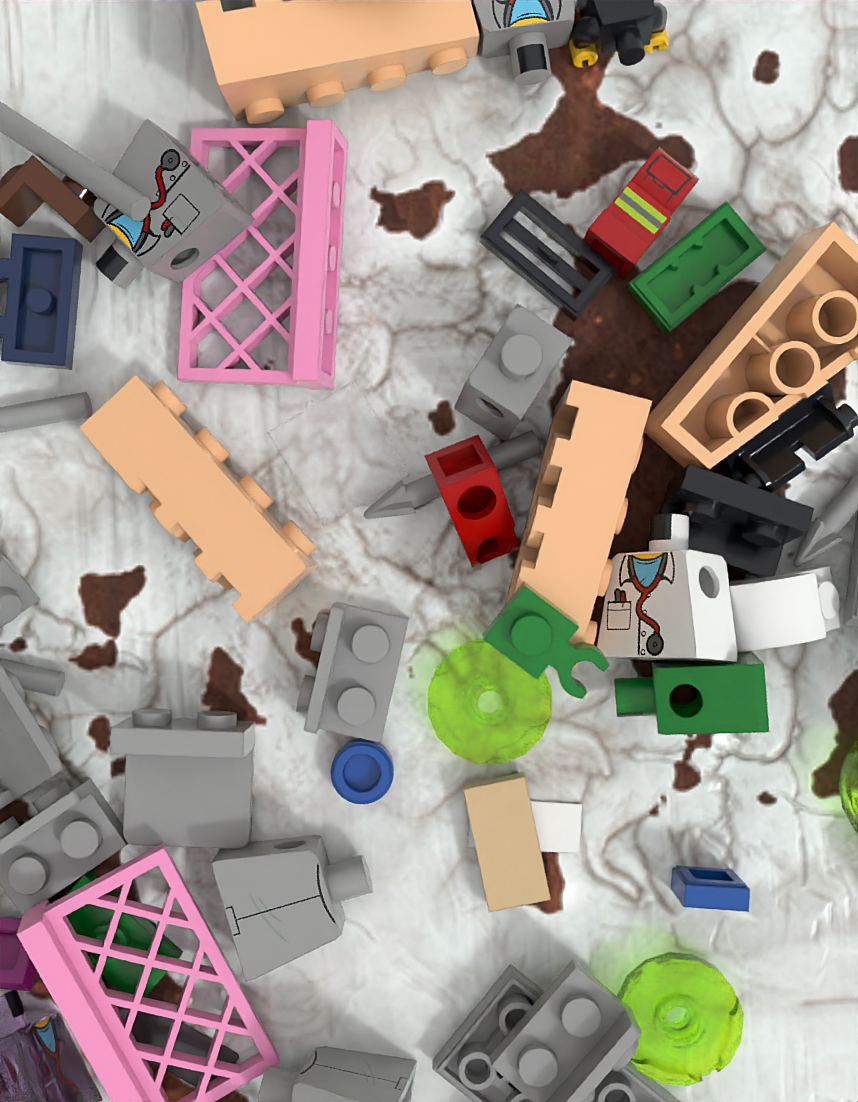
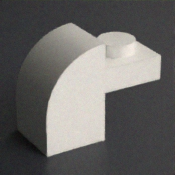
M830 566L806 568L772 577L729 581L737 652L815 641L826 638V632L840 628L838 616L840 600L838 591L833 585Z

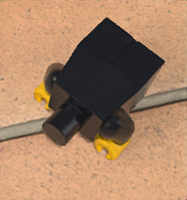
M577 0L580 15L583 18L575 23L573 36L569 41L573 63L577 68L583 67L582 61L587 60L588 66L595 64L598 59L597 50L600 54L617 51L620 63L625 66H631L639 63L645 57V52L653 53L654 46L658 47L659 52L667 48L669 39L665 27L668 13L663 4L655 3L654 0Z

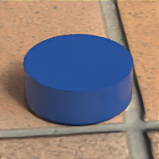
M361 738L351 740L338 750L331 765V781L335 790L342 798L351 803L370 804L379 800L387 793L393 781L394 762L392 756L379 742Z

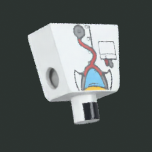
M680 514L651 515L649 551L619 553L612 559L613 567L606 590L597 647L606 658L641 661L737 662V644L727 563L720 555L688 550L689 516Z

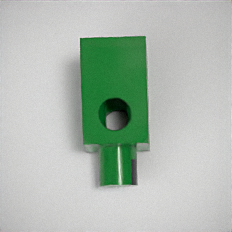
M752 651L737 652V662L652 661V677L614 679L617 717L656 715L658 734L769 732L764 663ZM689 684L697 688L695 697L687 703H677L670 697L672 690L678 685Z

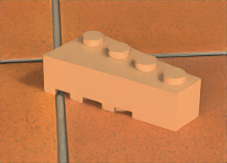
M834 222L801 235L649 414L644 433L683 468L691 464L703 469H710L778 420V416L802 398L810 397L826 385L829 378L854 360H858V245Z
M572 380L554 410L505 605L521 584L525 582L577 621L579 628L569 639L572 643L585 642L594 645L597 622L591 621L590 618L596 597L604 596L610 581L613 560L608 559L614 534L618 535L624 523L628 507V498L625 496L631 474L634 473L643 446L642 436L652 401Z

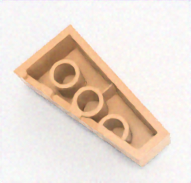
M220 0L195 2L218 86L236 122L247 119L248 123L253 125L275 121L285 114V108L307 102L311 108L334 105L346 98L345 92L370 85V89L376 92L390 90L404 84L407 81L406 75L431 69L434 75L455 72L469 63L468 58L476 56L480 37L471 0H252L253 5L249 8L223 12Z
M135 375L87 419L79 429L132 490L139 495L147 491L154 498L149 504V508L168 532L184 543L190 538L199 548L193 553L196 558L193 562L212 582L217 581L229 591L233 587L241 596L231 606L243 620L248 623L265 616L319 566L310 555L317 548L316 544L293 520H290L283 526L271 514L267 507L274 500L269 493L249 473L240 480L223 462L231 453L205 426L198 433L192 429L180 416L188 407L165 382L160 380L152 386L151 383Z

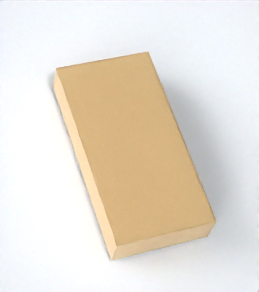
M524 772L463 784V792L488 911L494 912L551 900Z

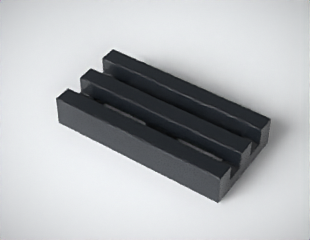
M521 188L480 236L479 242L573 321L580 316L587 305L617 271L614 265ZM519 211L596 274L591 282L515 220L514 217ZM502 231H506L579 292L580 295L575 299L500 236Z

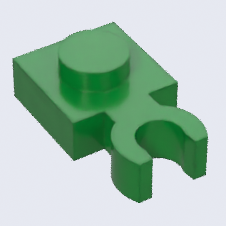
M525 582L521 584L483 633V640L536 680L549 665L557 670L563 689L576 698L583 699L587 694L585 686L571 675L573 667L578 662L590 661L602 671L609 667L605 655L598 647L585 642L574 644L569 640L579 628L577 621Z

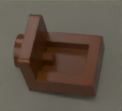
M34 155L24 164L11 168L0 180V213L17 227H21L44 202L52 207L90 243L106 227L91 209L97 197L66 175L60 180Z

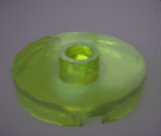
M476 638L454 647L437 664L428 686V716L437 737L455 755L476 764H503L525 755L543 737L552 715V689L545 672L536 680L501 652L494 650V647L483 640V638ZM486 691H495L501 696L500 707L492 713H486L478 707V699Z
M667 952L644 960L626 976L617 994V997L632 1009L642 1031L638 1038L637 1050L631 1062L641 1073L662 1084L689 1086L702 1082V1076L710 1074L715 1069L719 1072L731 1062L742 1041L744 1014L733 986L714 964L694 954ZM678 1006L686 1009L685 1015L681 1020L677 1022L666 1020V1015L672 1008Z

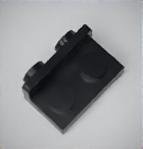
M688 464L669 481L659 514L689 516L688 550L720 555L726 561L728 568L756 578L775 576L784 545L808 532L814 508Z

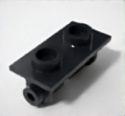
M828 379L826 385L810 397L799 400L778 416V420L724 458L730 478L764 491L775 493L777 489L806 469L805 462L794 452L802 448L814 460L818 461L854 436L853 428L858 425L857 413L846 403L836 408L831 380Z

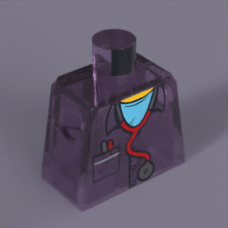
M11 990L1 995L0 1102H101L103 1099L61 1015L54 1011L30 1023L17 990Z

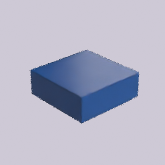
M677 865L676 868H672L671 890L683 907L749 912L750 888L732 869Z

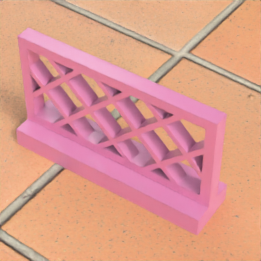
M307 120L306 128H191L190 152L207 170L209 147H234L245 159L221 183L230 194L254 171L258 173L274 192L251 213L255 220L244 231L183 280L177 380L188 383L304 386L310 390H334L348 141L333 120ZM244 147L258 148L249 154ZM279 147H299L298 169L278 186L260 165ZM297 190V200L295 205L289 198V196ZM284 202L296 216L295 232L275 249L257 227ZM252 234L270 256L243 280L225 259ZM292 253L293 268L285 261ZM219 265L238 287L212 311L201 299V282ZM280 266L292 279L291 296L272 313L253 290ZM248 297L265 316L266 320L240 343L223 324L222 320ZM201 311L206 318L199 324ZM290 315L288 331L282 322ZM216 328L234 351L216 368H197L198 343ZM274 329L288 342L287 371L264 370L250 354ZM244 360L251 369L234 368Z
M164 842L51 904L47 899L24 911L17 936L111 1102H170L161 1086L167 1065L201 1072L196 1090L175 1102H215L263 1074L268 1065L277 1066L280 1064L277 1050ZM159 866L169 884L163 907L158 908L127 900L132 880L148 870ZM122 885L118 897L106 894ZM175 897L184 914L171 911ZM86 904L114 910L104 941L76 934L66 915ZM122 912L158 921L148 951L112 943ZM167 923L194 930L199 941L192 962L157 954ZM86 951L99 954L95 966ZM205 952L213 967L201 965ZM107 956L143 964L134 995L108 989L101 979V974ZM152 967L187 975L177 1005L142 997ZM196 977L221 983L225 987L227 996L221 1015L187 1007ZM117 1006L129 1008L125 1020ZM234 1006L242 1020L230 1017ZM137 1011L172 1018L163 1048L136 1041L131 1030ZM182 1021L216 1029L207 1057L173 1050ZM226 1031L252 1037L259 1050L258 1054L239 1065L216 1060ZM147 1060L158 1062L155 1073ZM211 1074L218 1076L209 1082Z

